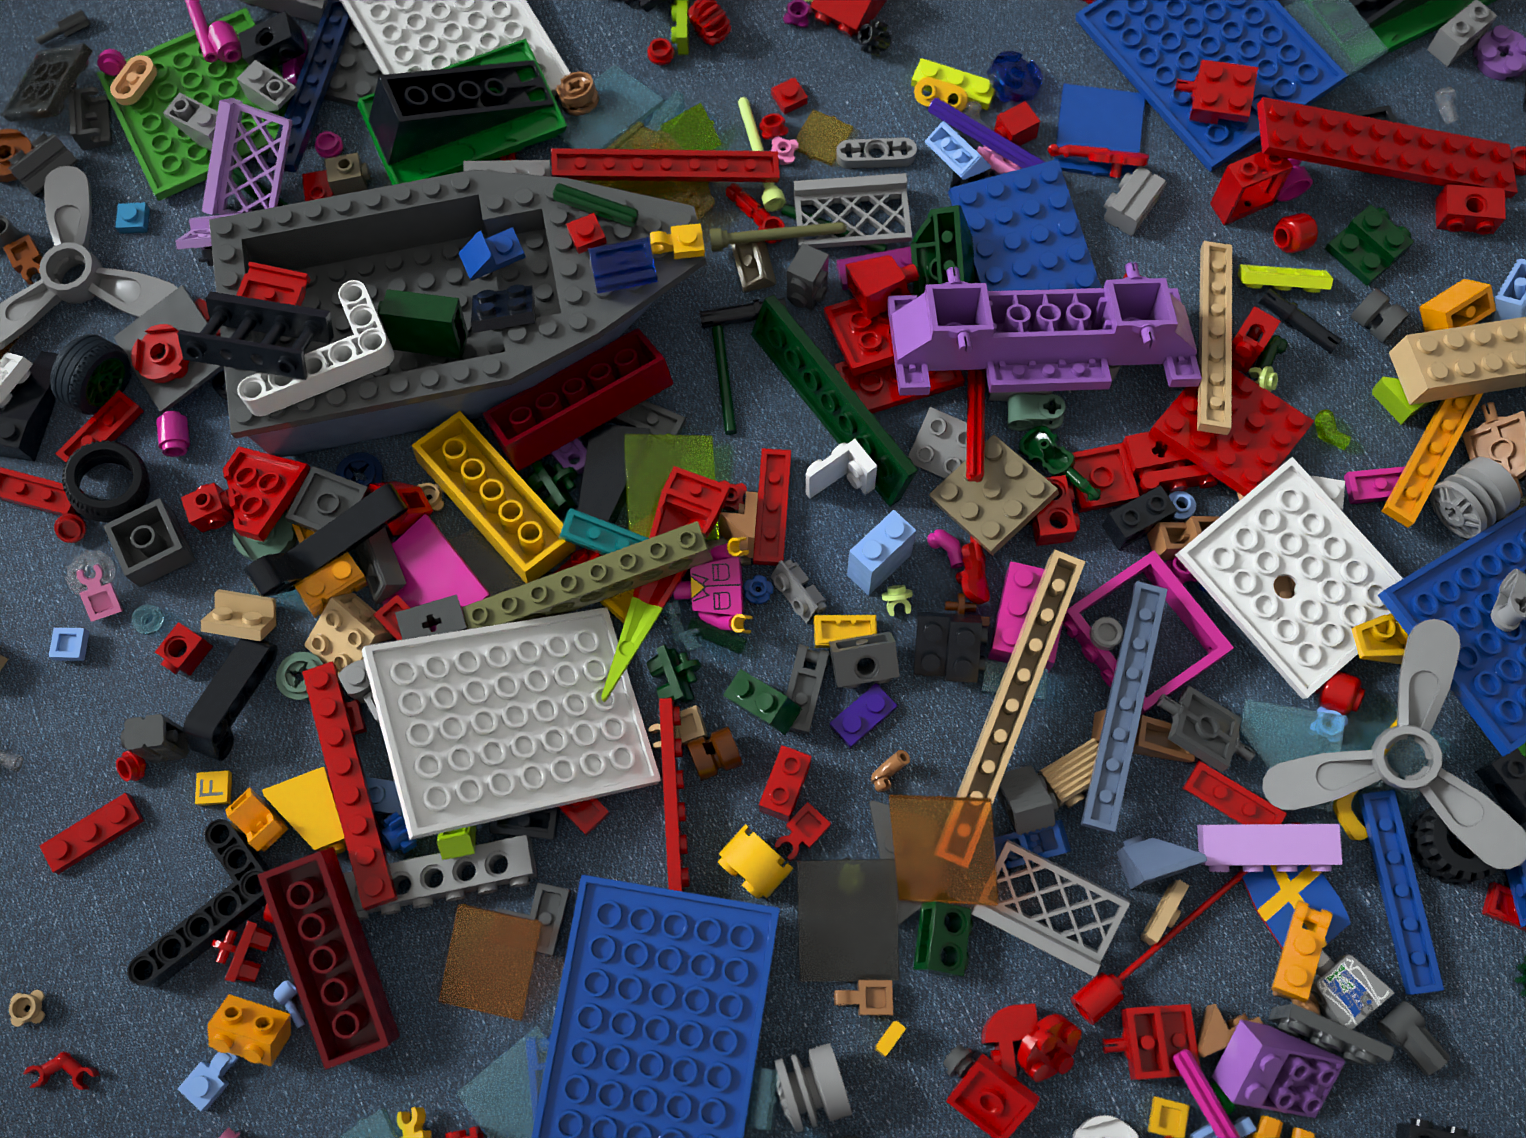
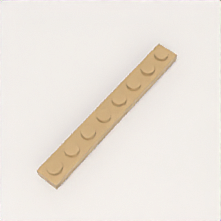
M1203 241L1200 250L1198 366L1202 380L1198 386L1197 431L1223 435L1229 434L1232 417V245Z

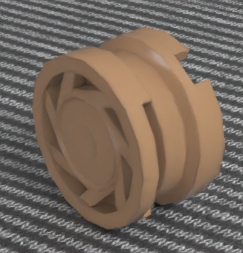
M586 72L570 73L561 79V85H557L556 91L565 112L570 115L586 114L593 110L599 102V94L591 75Z

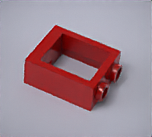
M1262 151L1229 164L1210 202L1222 224L1227 225L1272 206L1293 169V165L1288 158L1262 154Z

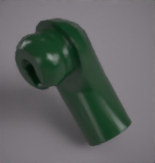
M1273 335L1260 353L1255 367L1262 370L1265 366L1272 367L1276 354H1282L1286 351L1288 347L1287 340L1279 335Z

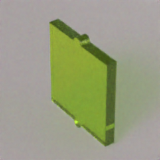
M701 102L659 125L668 145L673 150H713L722 145L713 127L714 121H710Z

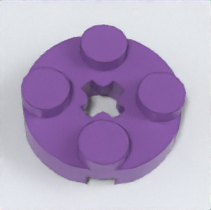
M1496 26L1492 31L1485 33L1474 48V58L1476 56L1479 61L1477 67L1484 75L1495 80H1505L1507 77L1514 76L1515 78L1520 77L1526 71V38L1520 33L1508 29L1506 26ZM1501 52L1507 54L1505 58L1500 56Z

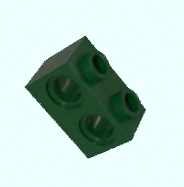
M938 901L921 904L913 970L947 977H964V972L969 963V954L967 952L968 938L973 929L971 908ZM946 916H948V918L950 919L949 930H947L945 927ZM942 949L946 953L945 964L942 963L940 958Z

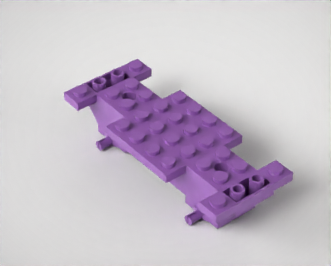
M1132 262L1125 265L1126 278L1106 280L1104 288L988 291L986 283L961 281L959 268L954 267L953 273V267H950L946 271L948 282L926 285L924 294L919 297L917 295L888 296L887 308L899 396L929 395L931 386L928 371L986 369L989 393L1110 389L1112 379L1109 366L1163 364L1169 387H1197L1202 377L1196 359L1197 349L1185 306L1181 303L1178 288H1168L1166 278L1140 276L1136 262H1133V265Z

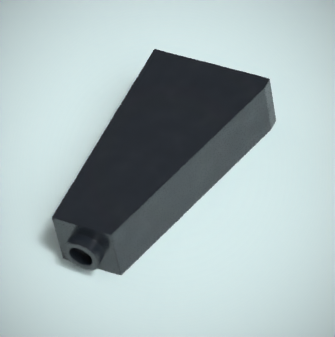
M602 424L590 431L578 511L615 525L652 447L653 439L650 428Z

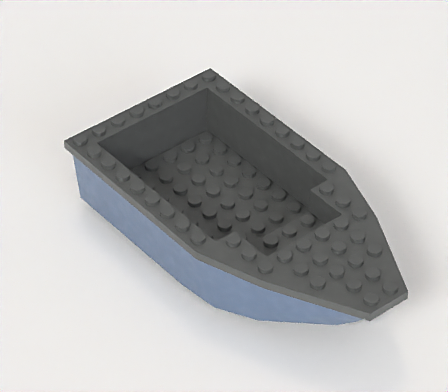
M469 170L209 219L216 292L236 295L244 274L248 273L249 261L307 273L311 281L310 284L307 283L305 288L306 294L301 306L331 312L334 338L330 344L354 335L338 294L340 287L351 280L360 281L365 285L376 310H378L379 302L384 300L387 289L459 298L469 334L462 359L393 350L394 359L387 367L265 416H255L252 414L237 392L238 385L243 379L259 372L224 367L231 434L235 439L248 436L268 454L286 457L437 427L458 411H461L468 420L483 418L482 413L518 393L539 384L580 359L615 341L662 294L706 264L705 256L674 259L673 251L652 254L651 232L663 231L671 234V226L698 224L695 207L569 178ZM561 183L635 208L639 214L637 223L631 227L595 215L604 232L607 243L578 254L567 230L566 223L592 213L555 201L553 199V190L556 184ZM513 227L526 258L471 281L459 256V252L479 231L482 232L486 239ZM518 284L533 286L535 295V323L477 333L473 332L471 324L473 295H477L483 290H507L510 286ZM221 326V337L230 338L237 328ZM251 331L245 341L261 343L267 333ZM281 336L275 346L291 348L298 338ZM312 341L304 354L329 344Z

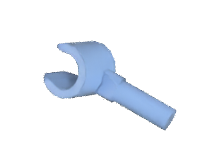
M289 980L283 981L275 989L274 997L281 1005L285 1006L298 1029L305 1025L295 1004L291 1000L298 991Z

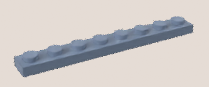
M1136 581L1134 584L1081 826L1110 834L1116 832L1168 589L1139 581Z

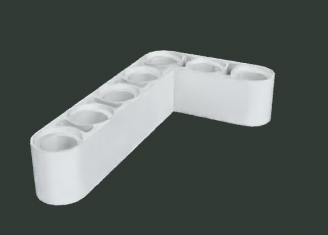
M357 280L347 281L340 287L338 292L339 299L354 335L304 354L308 374L306 380L259 372L243 379L239 383L237 388L238 395L252 414L255 416L271 414L383 369L391 364L394 359V351L375 305L362 282Z

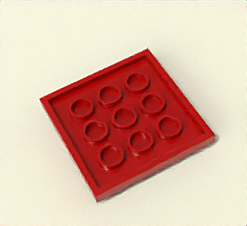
M1232 367L1231 430L1228 435L1197 431L1198 386L1186 387L1157 420L1149 433L1242 496H1246L1279 468L1314 423V420L1270 391L1261 388L1259 384Z

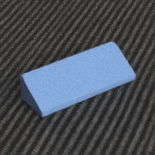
M944 121L925 140V143L963 180L987 171L992 167Z

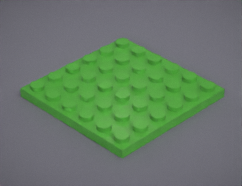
M247 8L216 20L226 21L232 25L237 35L255 26ZM195 30L138 54L147 56L152 60L157 69V75L141 98L132 105L125 106L119 104L111 94L110 86L117 76H110L102 71L97 72L158 201L207 180L211 151L198 145L163 114L179 92L218 111L219 101L228 98L243 101L242 104L263 110L247 99L237 80L250 66L243 59V56L238 61L230 63L223 62L219 58L211 63L205 61ZM278 67L270 69L271 71L282 77ZM290 99L279 110L269 113L284 117ZM242 113L241 122L247 132L258 126L251 114ZM275 122L266 125L273 140H275L281 125ZM261 130L249 135L258 150L269 144ZM244 139L237 143L236 150L242 160L253 154ZM271 148L261 153V155L271 151Z

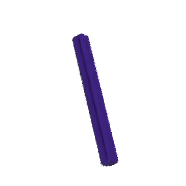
M934 98L930 103L929 113L1019 167L1026 168L1045 163L1042 159L943 100Z

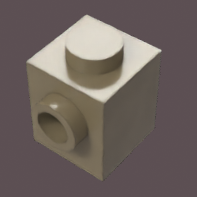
M358 152L325 159L328 184L335 196L368 190L367 180L371 179L370 170L367 163H362Z

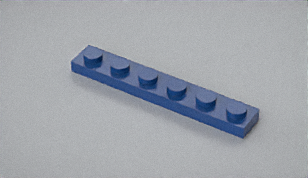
M1395 789L1358 795L1406 995L1442 991L1444 987Z

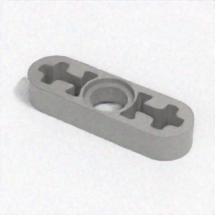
M905 137L844 140L837 146L836 161L839 166L845 169L906 167L915 161L917 146L913 140ZM880 149L884 155L880 158H874L869 155V151ZM889 149H892V156H889ZM906 149L907 155H902L900 150ZM860 150H864V157H861ZM850 151L852 157H846L845 152Z

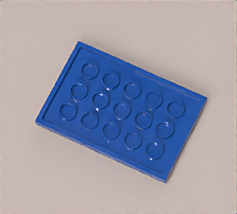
M1058 159L949 188L948 194L952 206L961 205L973 237L974 266L977 283H986L988 291L1101 288Z

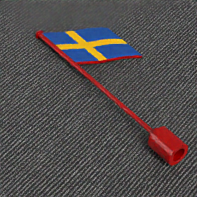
M1263 865V872H1244L1242 869L1120 975L1115 977L1112 973L1106 975L1100 972L1075 993L1070 1000L1079 1014L1091 1025L1097 1023L1124 999L1122 994L1124 987L1121 982L1241 879L1256 912L1282 950L1298 900L1308 903L1309 908L1318 911L1325 909L1333 913L1322 949L1351 923L1338 894L1321 871H1311L1310 865H1297L1298 871L1293 872L1277 871L1276 865ZM1304 920L1302 928L1314 932L1316 924Z

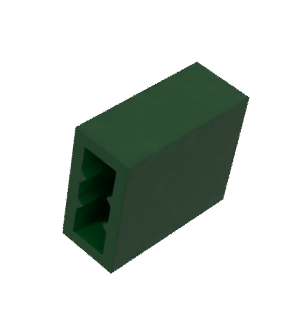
M387 289L384 300L378 304L377 312L382 320L393 350L462 359L469 334L459 298Z

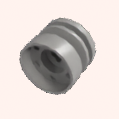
M1477 457L1470 460L1459 468L1455 474L1446 477L1444 481L1435 485L1430 493V502L1440 521L1450 531L1467 539H1471L1491 527L1496 521L1502 520L1519 506L1521 498L1518 485L1511 474L1501 464L1485 457Z
M830 1043L809 1049L810 1066L803 1068L796 1054L791 1055L795 1069L791 1073L786 1072L783 1058L774 1061L776 1065L775 1083L784 1114L793 1125L796 1133L804 1131L800 1114L808 1112L813 1128L817 1126L816 1109L823 1107L830 1121L852 1115L844 1083Z

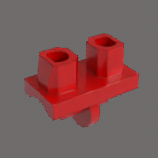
M247 921L238 946L233 945L238 932L229 929L223 942L213 939L211 946L220 948L215 962L225 964L229 953H235L225 980L235 982L237 979L255 982L261 964L245 960V954L248 947L266 952L273 935L264 929L256 927L257 923Z

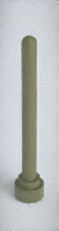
M844 222L733 233H727V230L721 231V228L710 229L712 252L723 251V248H729L728 245L842 234L846 231L847 226Z

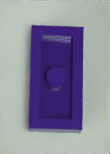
M875 683L832 720L829 726L851 749L895 711L897 705Z

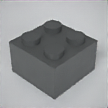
M161 498L103 525L124 575L138 587L149 584L196 560L175 512Z

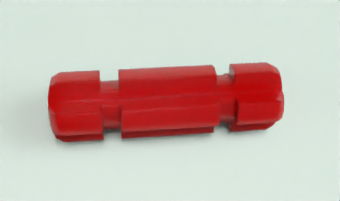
M731 183L725 190L726 196L732 202L736 201L735 205L749 218H754L753 221L758 226L762 225L763 221L771 216L770 213L764 208L760 209L761 205L746 191L742 192L743 188L738 183Z

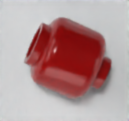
M1307 213L1286 216L1277 222L1273 232V240L1285 253L1303 251L1315 244L1318 237V226L1311 215Z
M1339 670L1314 693L1319 694L1318 704L1320 707L1334 710L1342 716H1347L1351 711L1357 713L1365 696L1366 689L1362 688L1361 679Z

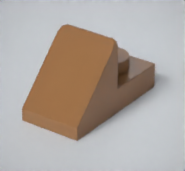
M746 491L745 504L739 503L738 513H720L719 533L728 541L731 538L745 537L746 540L740 542L739 548L741 551L749 550V554L745 556L753 558L758 492Z
M1208 1005L1196 1039L1199 1057H1205L1226 1048L1240 1020L1263 1024L1260 1017L1248 1018L1246 1013L1228 1020L1229 1027H1227L1217 1005Z

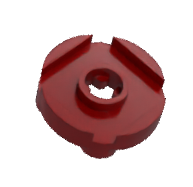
M158 324L148 328L145 331L148 334L142 340L137 339L133 345L131 361L134 368L143 377L154 383H166L175 378L184 377L188 372L187 365L189 361L183 360L177 335L179 330L168 324ZM163 348H165V355L159 359L157 354L162 353Z
M1052 1014L1041 1019L1036 1024L1040 1029L1033 1037L1027 1033L1020 1045L1018 1063L1035 1082L1048 1079L1057 1073L1065 1074L1074 1064L1072 1056L1077 1048L1082 1032L1075 1024L1061 1014Z

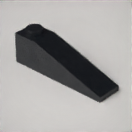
M41 351L29 369L31 374L23 384H17L10 392L12 398L4 407L0 408L1 457L35 462L57 400L51 390L50 376L58 353Z

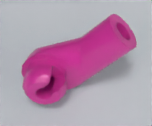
M937 529L934 533L928 535L927 542L931 548L938 549L941 547L947 551L951 568L955 569L964 566L962 548L957 538L943 529Z

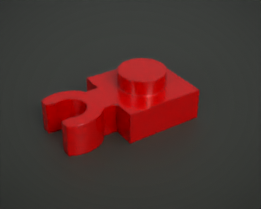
M807 802L786 824V828L791 834L780 837L775 843V849L779 850L783 844H790L793 851L788 855L787 860L791 862L798 856L799 846L802 843L810 849L829 829L831 823Z

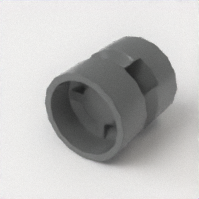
M1376 288L1356 308L1350 318L1361 327L1369 326L1370 334L1381 343H1384L1401 326L1410 313L1398 303L1391 305L1390 297L1379 288Z

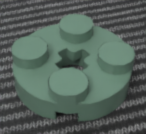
M287 512L283 513L264 542L240 536L235 530V533L233 532V542L237 550L251 561L269 554L288 552L296 545L297 536L292 523L287 522L285 518Z

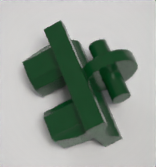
M540 460L531 464L535 471L531 473L525 482L537 495L547 488L550 494L542 501L555 515L563 509L569 510L570 508L575 509L578 507L569 492L576 489L573 481L578 473L574 467L564 469L562 464L558 463L552 468L549 464L543 465Z
M666 645L656 648L658 655L646 662L648 670L652 677L655 678L666 674L669 682L657 688L659 699L672 698L673 702L681 701L685 703L695 700L690 684L697 682L694 672L702 667L698 659L689 660L687 652L678 655L675 648L667 649Z

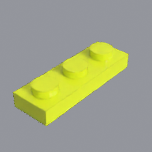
M923 58L920 59L911 81V86L915 87L922 78L932 77L960 86L968 95V105L987 111L998 85V82ZM930 86L924 88L925 91L931 93L933 91ZM953 94L949 97L950 99L956 101L959 100L958 95Z
M1240 264L1237 275L1242 283H1245V286L1257 289L1262 288L1263 285H1273L1278 290L1289 291L1292 287H1300L1307 292L1319 293L1321 289L1331 290L1333 277L1325 270Z

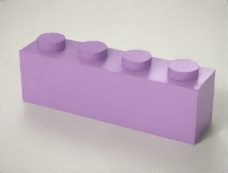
M1340 824L1197 825L1198 851L1205 854L1208 860L1201 865H1209V872H1230L1229 865H1242L1244 872H1263V865H1276L1277 871L1282 872L1298 871L1297 865H1310L1311 871H1332V865H1342Z

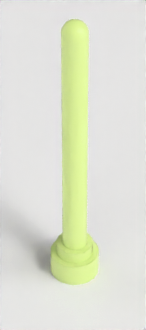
M741 97L738 105L752 150L764 151L749 101L746 97ZM762 182L764 190L761 198L765 210L773 212L783 208L784 204H786L783 191L775 186L774 182Z

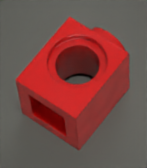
M178 622L156 649L155 653L164 658L161 665L174 674L181 670L191 676L213 646ZM187 646L186 652L178 657V652Z

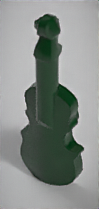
M1037 426L1022 437L1019 449L1025 457L1029 458L1031 463L1036 461L1043 463V468L1049 471L1052 477L1066 475V478L1081 492L1088 494L1090 501H1098L1101 498V490L1092 487L1091 483L1074 469L1075 458L1073 454L1067 451L1064 446L1059 447L1057 445L1059 438L1056 434H1052L1048 427Z

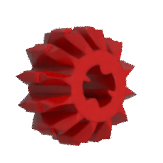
M697 0L689 8V22L693 25V30L703 39L704 43L711 46L719 44L731 32L730 20L716 0Z

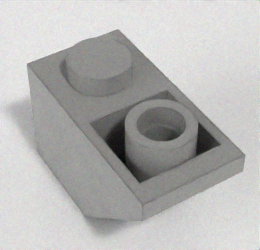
M256 60L237 78L247 99L266 112L279 110L298 91L296 86Z
M179 92L163 112L164 116L198 145L210 151L212 150L218 111Z

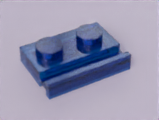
M649 237L588 249L598 294L658 282Z

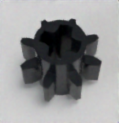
M870 19L869 24H864L860 28L858 42L863 45L861 48L862 52L879 56L880 52L888 49L891 43V34L886 31L888 24Z

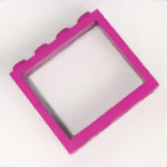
M1155 550L1068 608L1063 619V625L1068 630L1067 634L1071 638L1075 637L1082 646L1081 650L1085 658L1091 663L1095 662L1102 671V679L1111 688L1117 660L1109 650H1101L1093 645L1089 636L1091 627L1081 614L1142 572L1152 585L1168 589L1165 601L1207 651L1208 655L1147 698L1144 697L1141 715L1155 707L1162 694L1169 697L1226 657L1234 649Z

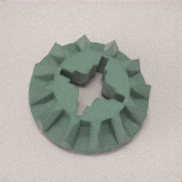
M297 652L286 657L276 672V684L280 692L291 700L305 701L309 698L305 682L302 680L298 684L299 681L292 673L302 674V671L323 665V661L309 652Z

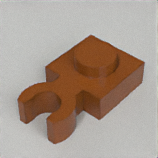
M28 234L4 246L3 249L13 268L18 274L21 273L22 278L29 285L34 284L32 276L35 273L40 274L39 263L43 256L34 239Z

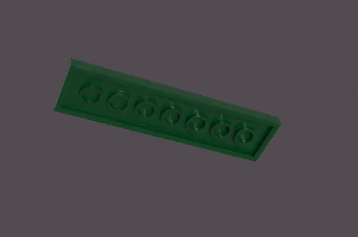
M775 295L765 298L751 336L839 445L844 442L848 444L856 439L877 465L875 490L889 507L900 501L918 471L912 460L902 452L893 437L884 430L875 415L861 402L857 393L843 380L839 371L825 358L821 349L816 347L804 329L789 314L787 308L780 303Z

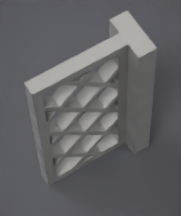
M906 173L794 181V206L797 226L818 224L816 220L825 213L834 220L832 223L844 222L849 231L845 237H836L832 234L818 236L816 239L804 240V237L798 238L799 248L802 243L813 248L912 242ZM901 199L902 205L896 211H893L885 203L888 200ZM869 201L875 206L868 213H865L857 205L860 202ZM842 203L847 208L840 215H837L829 207L832 204ZM814 205L819 210L810 218L801 211V206ZM879 209L890 216L883 225L872 218ZM851 211L862 218L855 226L844 220ZM896 220L904 226L905 233H893L887 228ZM867 222L877 229L873 235H865L859 230Z
M1007 839L974 905L972 915L1095 977L1101 966V960L1130 905V901ZM1010 850L1023 856L1027 866L1026 869L1009 874L1005 860ZM1029 860H1031V861H1033V862H1035V863H1037V864H1039V865H1036V866L1031 867V864H1030V861H1029ZM1002 868L1005 875L997 877ZM1045 868L1054 872L1058 884L1039 889L1034 872ZM1029 874L1035 891L1017 896L1011 879ZM1060 876L1068 879V881L1062 882ZM1007 881L1012 898L999 901L988 894L994 884ZM1075 884L1084 887L1088 899L1070 904L1064 888ZM1060 889L1066 906L1047 911L1042 894ZM1091 891L1100 896L1092 897ZM1037 896L1043 913L1034 916L1023 913L1019 901ZM1108 899L1120 905L1115 916L1101 920L1095 903ZM1015 903L1017 909L1009 906V904ZM1091 905L1096 922L1078 927L1072 910ZM1068 912L1074 928L1063 932L1054 929L1050 917ZM1046 919L1047 925L1039 920ZM1110 924L1107 932L1105 933L1103 926ZM1099 927L1103 940L1098 950L1084 944L1080 933ZM1076 934L1078 940L1070 936Z

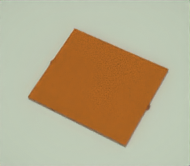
M890 795L889 805L899 900L998 906L992 798Z

